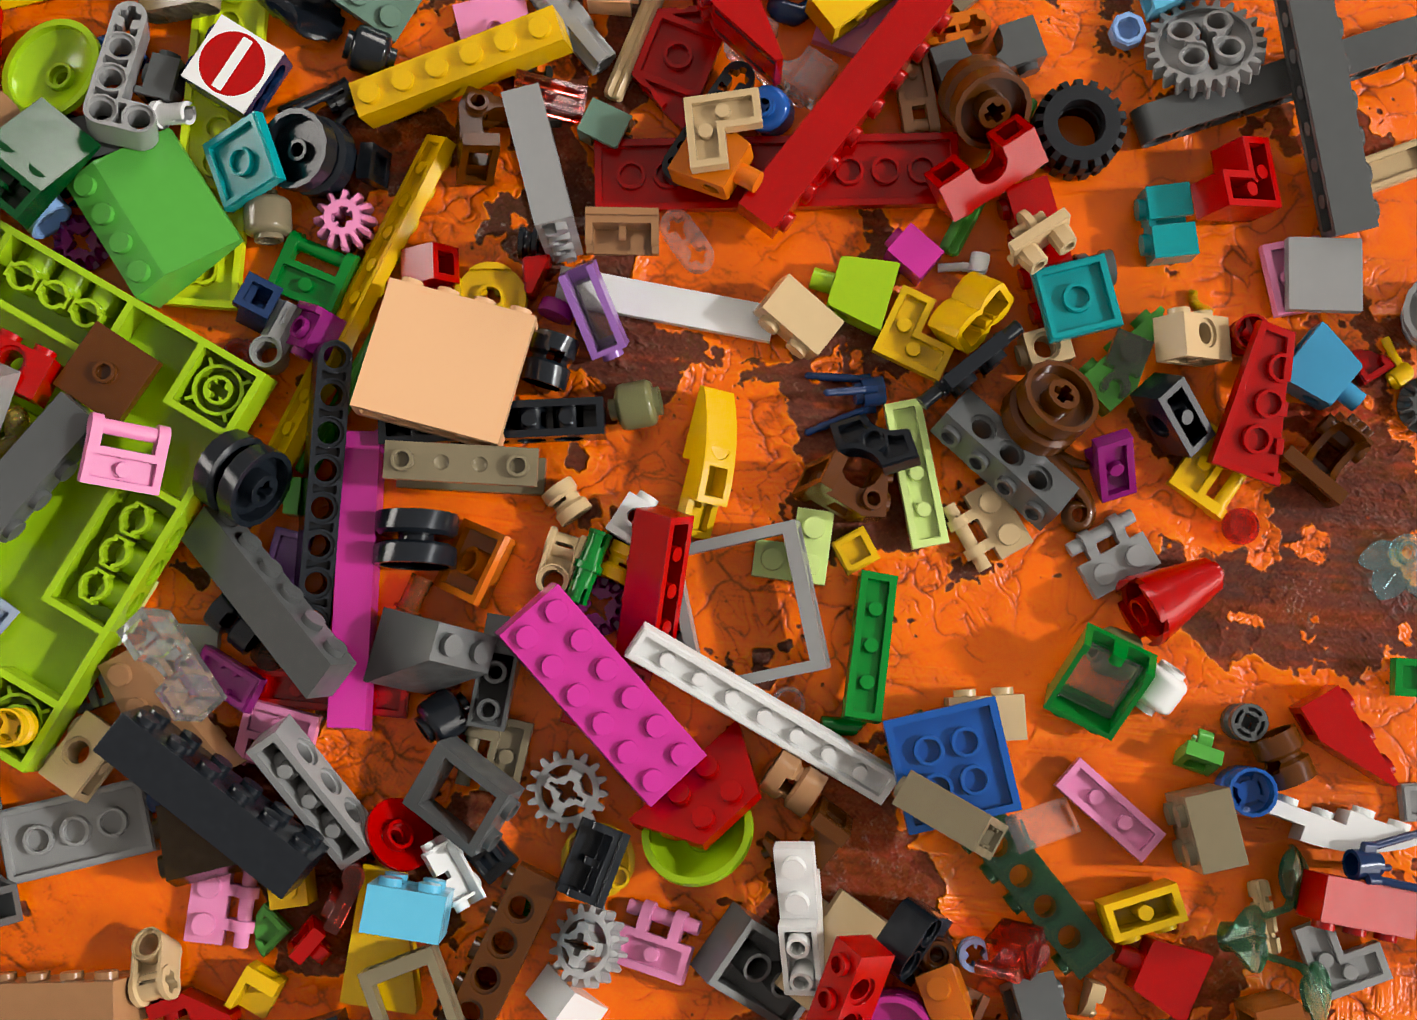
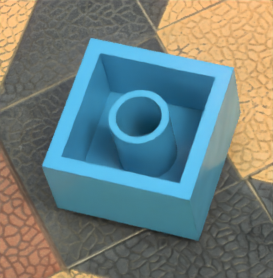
M385 871V875H380L367 884L359 932L439 945L447 934L455 888L446 887L447 881L443 879L424 877L423 881L414 882L408 881V874Z

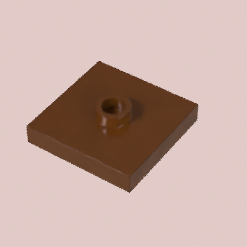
M96 321L55 379L53 385L94 412L104 414L105 418L124 422L163 366V363Z

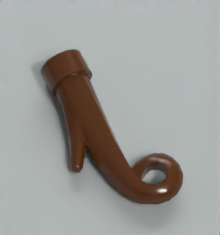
M1065 451L1052 457H1046L1080 488L1073 496L1075 500L1070 501L1063 508L1061 522L1070 532L1078 533L1085 529L1088 530L1093 525L1096 517L1095 501L1081 477L1072 467L1088 470L1090 469V464ZM1074 509H1082L1083 517L1080 522H1076L1072 517Z

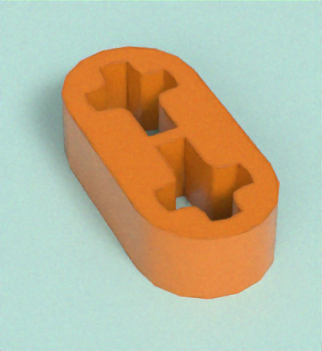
M980 9L950 13L949 15L953 18L943 32L949 33L945 35L944 41L939 42L937 37H931L927 43L931 45L930 48L964 37L968 48L978 46L988 37L991 30V19L987 13ZM970 21H974L976 26H982L978 35H974L971 29H963L968 27Z

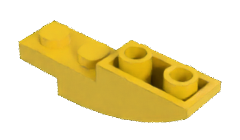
M702 385L699 388L682 456L690 459L677 511L694 516L691 537L708 539L711 538L718 506L727 507L735 468L737 417L734 393Z

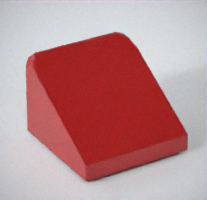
M549 254L527 256L521 259L524 290L530 301L537 299L552 267L553 262Z

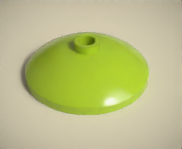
M53 19L33 27L15 43L6 58L2 70L1 83L3 93L15 103L20 112L43 97L62 114L67 115L84 103L101 50L98 39L82 23L71 19Z
M749 810L707 850L690 846L688 842L683 840L674 841L664 838L660 833L643 828L641 838L645 856L660 876L676 885L701 887L716 883L731 874L746 857L754 834L753 816L751 810Z

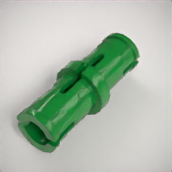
M595 528L589 529L580 558H575L573 566L576 568L566 592L574 603L587 606L597 575L601 576L603 568L601 564L612 540V535Z

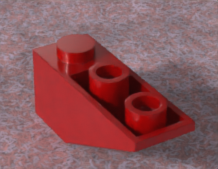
M1325 685L1288 707L1307 740L1379 785L1390 787L1399 785L1393 775L1396 773V769L1392 761L1385 754L1379 752L1373 742L1376 740L1373 730L1365 721L1359 719L1353 709L1356 707L1355 701L1345 688H1340L1339 685Z

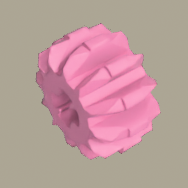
M343 189L340 193V199H337L333 193H328L327 197L331 203L328 206L323 203H317V209L323 215L313 218L314 224L321 227L317 232V236L321 240H327V246L333 250L340 245L344 253H349L353 243L359 250H363L364 244L361 239L363 237L370 240L374 239V234L368 228L378 225L377 219L371 216L375 210L371 203H364V197L360 193H356L351 198L348 190ZM346 216H350L352 220L346 221L345 227H341L339 223L345 222Z

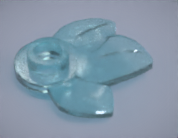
M1403 534L1396 537L1393 541L1378 540L1370 544L1362 552L1358 563L1374 571L1372 588L1377 599L1386 600L1394 598L1405 589L1417 597V535ZM1405 546H1408L1412 551L1410 559H1406L1402 554Z

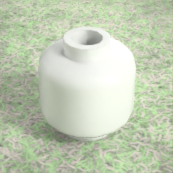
M1161 659L1159 663H1156L1155 678L1136 704V707L1149 716H1152L1155 712L1169 715L1187 692V685L1183 681L1186 675L1171 663Z

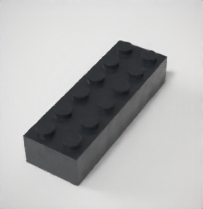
M147 705L122 712L93 749L96 754L278 898L283 899L303 883L330 848L323 842L324 837L319 831L309 825L303 827L292 818L294 813L286 805L278 801L274 803L262 794L263 788L257 782L248 777L243 779L231 770L233 765L229 760L220 754L214 753L212 755L201 746L203 742L196 734L187 729L180 730L171 722L172 716L161 707Z

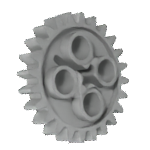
M1200 0L1199 6L1196 7L1189 1H1185L1184 10L1175 6L1171 9V16L1161 13L1159 15V23H1151L1150 32L1146 33L1144 44L1146 70H1153V80L1163 78L1162 88L1165 89L1175 85V95L1180 94L1186 89L1189 90V98L1191 99L1195 97L1197 92H1203L1204 98L1209 99L1211 91H1216L1219 96L1225 97L1227 87L1238 92L1240 82L1249 85L1251 84L1252 75H1259L1261 64H1264L1267 38L1263 37L1264 27H1256L1257 17L1246 19V8L1234 12L1233 2L1223 8L1220 7V0H1215L1212 6H1207L1205 0Z

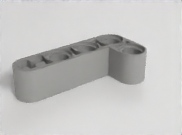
M135 1L121 2L113 10L83 103V113L87 130L93 139L133 150L146 151L156 146L159 141V132L154 110L149 105L131 100L150 41L147 12L140 3ZM121 54L127 55V56H125V57H117L118 55H121ZM110 85H118L116 88H107ZM100 116H108V117H109V118H107V119H105V120H97V119H96V118H98V117H100ZM137 125H145V126H147V127H145V128H143V129H135V128H134V127L137 126Z

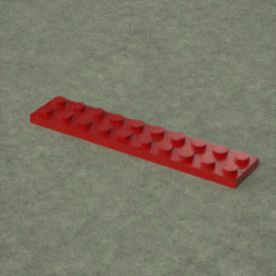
M958 133L862 134L852 148L846 145L838 155L842 160L829 177L823 174L816 185L819 186V189L807 205L801 202L796 210L939 208L923 174L953 154L959 157ZM791 135L742 136L752 147L754 158L750 166L763 172ZM676 138L622 139L616 149L594 140L595 207L659 208V213L738 212V202L748 190L737 185L730 198L723 200L683 186L670 185L662 174V161Z

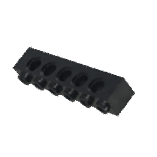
M599 396L514 400L503 432L505 437L503 445L607 440L604 398ZM378 420V444L385 448V440L466 444Z

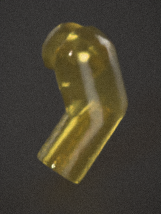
M20 405L9 406L5 416L4 437L0 439V459L30 427V416Z

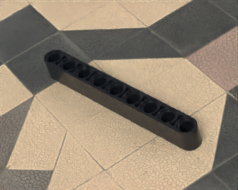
M330 340L318 345L314 350L312 359L294 585L302 590L304 598L310 606L323 616L326 621L325 624L329 629L331 625L353 361L351 349L347 344L339 340ZM329 347L336 348L341 354V363L336 368L329 367L324 361V352ZM327 384L334 386L338 391V399L332 406L326 405L320 395L322 388ZM324 422H329L335 429V436L329 443H323L317 434L318 427ZM325 459L330 462L332 473L328 479L321 481L316 477L314 468L318 461ZM318 497H324L329 503V510L325 516L316 518L311 512L312 502ZM321 534L326 540V547L322 553L312 555L308 550V542L313 536ZM319 572L323 578L322 586L315 592L307 591L305 588L307 576L311 573Z

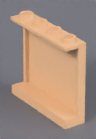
M390 277L349 405L355 414L470 445L503 446L505 441L503 432L533 331L537 332L538 330L536 316L532 315L529 309L521 306L511 305L510 309L497 306L495 301L487 297L474 296V299L459 296L460 293L449 287L439 286L436 290L425 287L421 281L415 278L402 277L399 280Z

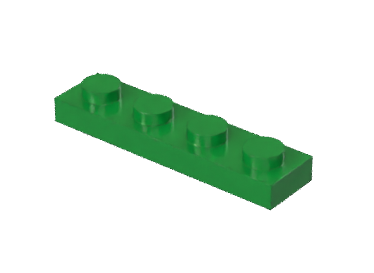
M861 570L858 573L841 718L877 725L882 722L898 576Z

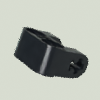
M912 897L904 899L877 937V940L895 955L889 973L905 985L912 987L916 981L915 977L919 976L922 972L918 967L919 963L936 937L944 938L953 922L921 900Z

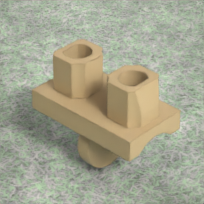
M1063 207L1049 217L1043 211L1032 215L1026 209L1016 214L1019 225L1010 230L1014 239L1008 242L1010 255L1007 256V260L1012 267L1020 264L1027 272L1033 275L1044 268L1048 262V257L1042 251L1047 245L1051 244L1059 255H1064L1075 248L1077 238L1069 226L1071 215L1066 208Z

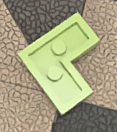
M798 507L796 520H799L801 523L814 585L825 586L834 513ZM763 539L756 541L751 576L793 582L785 543Z

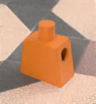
M737 132L726 134L730 169L692 174L687 137L667 167L672 182L723 200L730 198L737 185L752 193L756 192L762 183L764 172L750 166L754 158L751 144Z

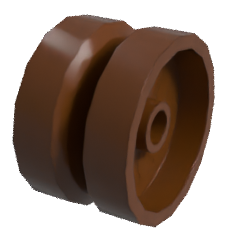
M973 54L959 60L946 73L939 88L938 103L943 117L968 145L981 150L991 149L986 135L987 132L1016 113L1027 121L1031 116L1032 98L1029 87L1002 59L991 54Z
M1046 360L1035 364L1003 398L1000 412L1003 426L1016 444L1023 450L1036 456L1052 457L1064 452L1076 438L1080 437L1097 419L1099 403L1097 393L1089 379L1077 368L1063 361Z

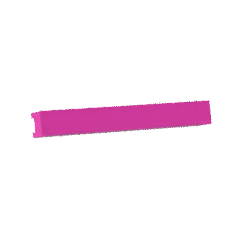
M375 429V431H347L335 565L332 633L336 638L344 642L347 646V651L357 664L334 695L328 697L327 728L372 731L374 683L365 682L363 679L377 633L380 567L373 565V547L382 540V535L375 531L376 511L383 509L385 479L382 478L384 448L378 444V429Z

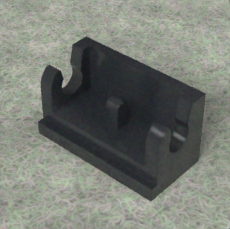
M582 816L555 890L566 894L568 897L603 909L631 835Z

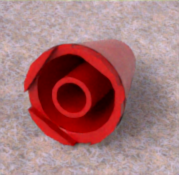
M1203 557L1126 576L1119 580L1116 585V593L1121 590L1123 598L1117 604L1131 631L1139 636L1140 639L1145 636L1152 642L1147 645L1152 647L1159 646L1173 636L1223 589L1224 572L1218 563Z

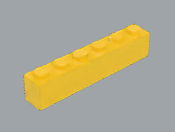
M550 5L348 83L358 117L375 129L464 95L468 86L480 89L572 54L574 51L562 17L555 7Z

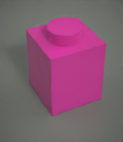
M910 223L904 231L898 227L886 240L884 245L888 249L883 259L901 263L898 272L914 286H917L938 263L944 250L915 225Z

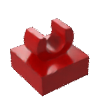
M313 914L287 942L288 957L301 965L310 955L317 963L321 965L325 963L332 955V951L329 950L331 944L324 939L326 937L324 922Z

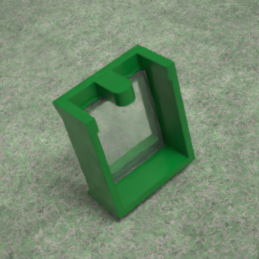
M1088 622L1055 677L1047 685L1043 708L1051 711L1057 717L1065 718L1084 727L1090 733L1101 735L1112 741L1155 678L1157 655Z

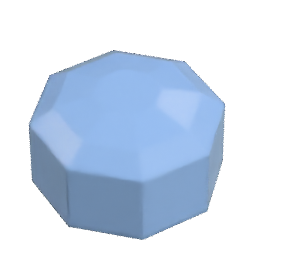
M1128 11L1116 15L1107 34L1112 46L1127 51L1138 47L1147 29L1141 16Z

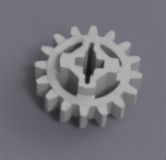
M569 749L566 758H562L561 753L555 751L553 752L554 761L552 763L546 758H542L539 761L543 770L533 769L530 772L537 781L536 783L526 785V790L535 792V797L527 801L528 805L538 804L540 809L534 817L538 819L546 815L548 817L547 828L550 829L555 822H559L561 832L567 831L569 823H573L577 830L582 816L595 821L596 819L592 811L603 812L605 806L598 800L609 795V791L600 789V784L607 780V776L596 775L595 772L599 769L600 763L597 762L589 766L587 764L589 754L584 753L580 759H576L574 749ZM573 765L566 775L559 777L550 773L558 766ZM585 773L591 780L593 794L584 788L582 778ZM572 781L574 783L573 790L578 796H570L565 800L561 797L563 791L558 788V784L565 785ZM543 786L550 790L553 799L551 807L547 805L544 799ZM573 805L586 808L576 815H563L567 807Z
M580 903L578 910L567 909L568 920L558 919L556 923L561 930L559 933L551 934V938L557 941V947L550 949L549 954L558 956V960L553 964V968L564 970L560 979L572 982L573 987L597 989L600 983H611L610 972L620 973L622 971L617 963L618 959L627 958L628 956L626 952L621 950V945L629 942L628 937L620 936L619 933L625 927L624 922L614 921L617 913L612 910H606L605 906L603 909H600L590 904Z

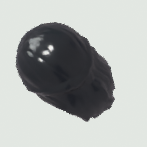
M257 0L273 18L280 19L285 25L306 39L329 43L332 39L337 41L343 33L342 27L345 24V18L340 13L341 8L330 0Z

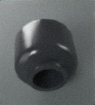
M361 24L355 31L349 29L342 58L347 59V67L351 71L368 76L394 66L398 49L391 47L392 36L388 32Z
M441 689L419 703L417 706L418 716L414 718L415 724L429 743L459 736L469 727L467 726L470 703L461 692L454 695L448 689Z

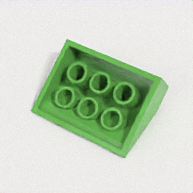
M170 128L159 132V141L152 149L138 151L123 147L92 161L66 186L135 298L158 308H161L244 242L179 139Z

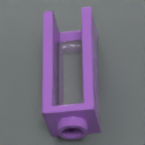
M591 260L562 272L558 276V280L592 360L602 357L603 361L606 362L623 355V348L627 347L629 339L626 336L602 278L597 260Z

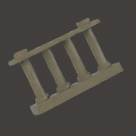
M385 440L382 478L396 480V487L401 489L542 496L545 493L547 459L539 458V448Z

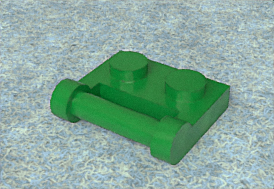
M292 230L284 243L268 281L283 288L282 296L296 302L301 300L319 305L336 315L351 279L355 276L361 264V257L352 253L345 255L308 240L305 234ZM302 252L339 267L336 276L330 275L296 261L297 254Z

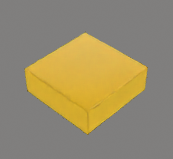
M864 526L830 543L847 576L881 558Z

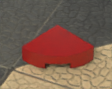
M1363 349L1351 351L1363 366L1355 376V380L1360 387L1396 367L1383 354Z

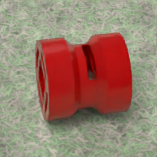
M1252 313L1247 314L1229 326L1232 354L1244 356L1255 322L1258 320L1268 322L1263 316Z

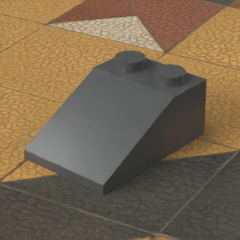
M733 901L690 965L707 984L767 1020H799L806 1009L789 995H784V991L775 984V981L782 972L778 930Z

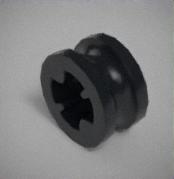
M520 226L517 245L518 259H523L525 256L539 255L540 239L536 228L534 227L532 231H528L525 226Z

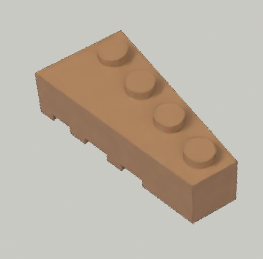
M150 644L130 648L98 665L121 713L147 705L151 707L153 705L159 706L172 716L171 722L180 730L187 729L196 734L203 742L201 746L212 755L214 753L222 755L231 762L233 768L247 762L226 740L227 735L220 726L214 725L201 710L203 706L194 696L190 697L179 684L181 680Z
M105 969L84 973V970H68L55 975H51L50 970L28 972L26 976L17 977V971L0 972V1020H143L148 1018L145 1007L137 1008L129 999L127 985L130 978V970Z

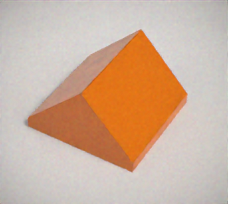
M464 518L458 535L452 543V546L457 549V568L439 571L433 585L485 609L517 542L504 534Z

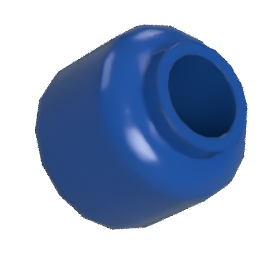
M762 85L758 88L763 128L755 129V131L762 136H780L791 127L794 121L795 109L793 103L780 88L773 85Z

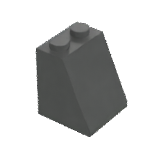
M384 607L363 681L428 695L488 674L498 637Z

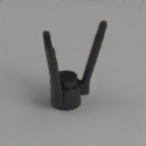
M345 77L325 88L289 101L277 108L278 112L288 108L308 109L325 101L333 114L338 111L341 113L334 120L340 124L356 115L353 109L355 104L348 85L349 82Z

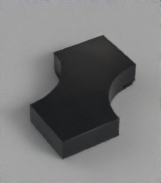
M865 413L829 424L838 452L847 457L865 458L876 463L882 469L885 476L921 465L910 429L887 430L880 428L870 422Z

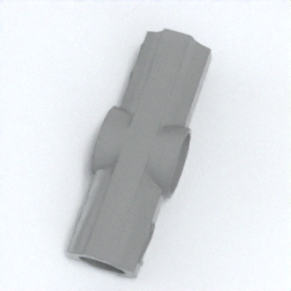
M529 0L536 10L550 5L555 7L564 21L575 56L592 76L602 73L616 58V52L595 29L590 15L577 0Z

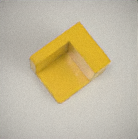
M256 959L246 966L224 1006L231 1010L239 1005L263 1019L268 1016L289 978Z

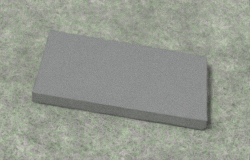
M125 780L100 786L88 803L73 799L66 794L0 810V846L7 879L20 884L160 850L159 841H156L152 829L154 815L145 803L146 792L132 781Z

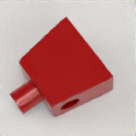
M1145 934L1139 948L1130 944H1118L1113 953L1112 961L1129 969L1124 981L1126 985L1176 1020H1187L1214 957L1198 948Z

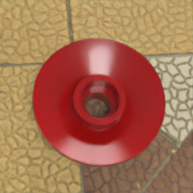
M388 798L375 805L367 816L365 823L367 844L374 857L385 867L398 872L413 871L425 863L420 856L424 854L420 847L434 839L432 827L402 803L404 799Z

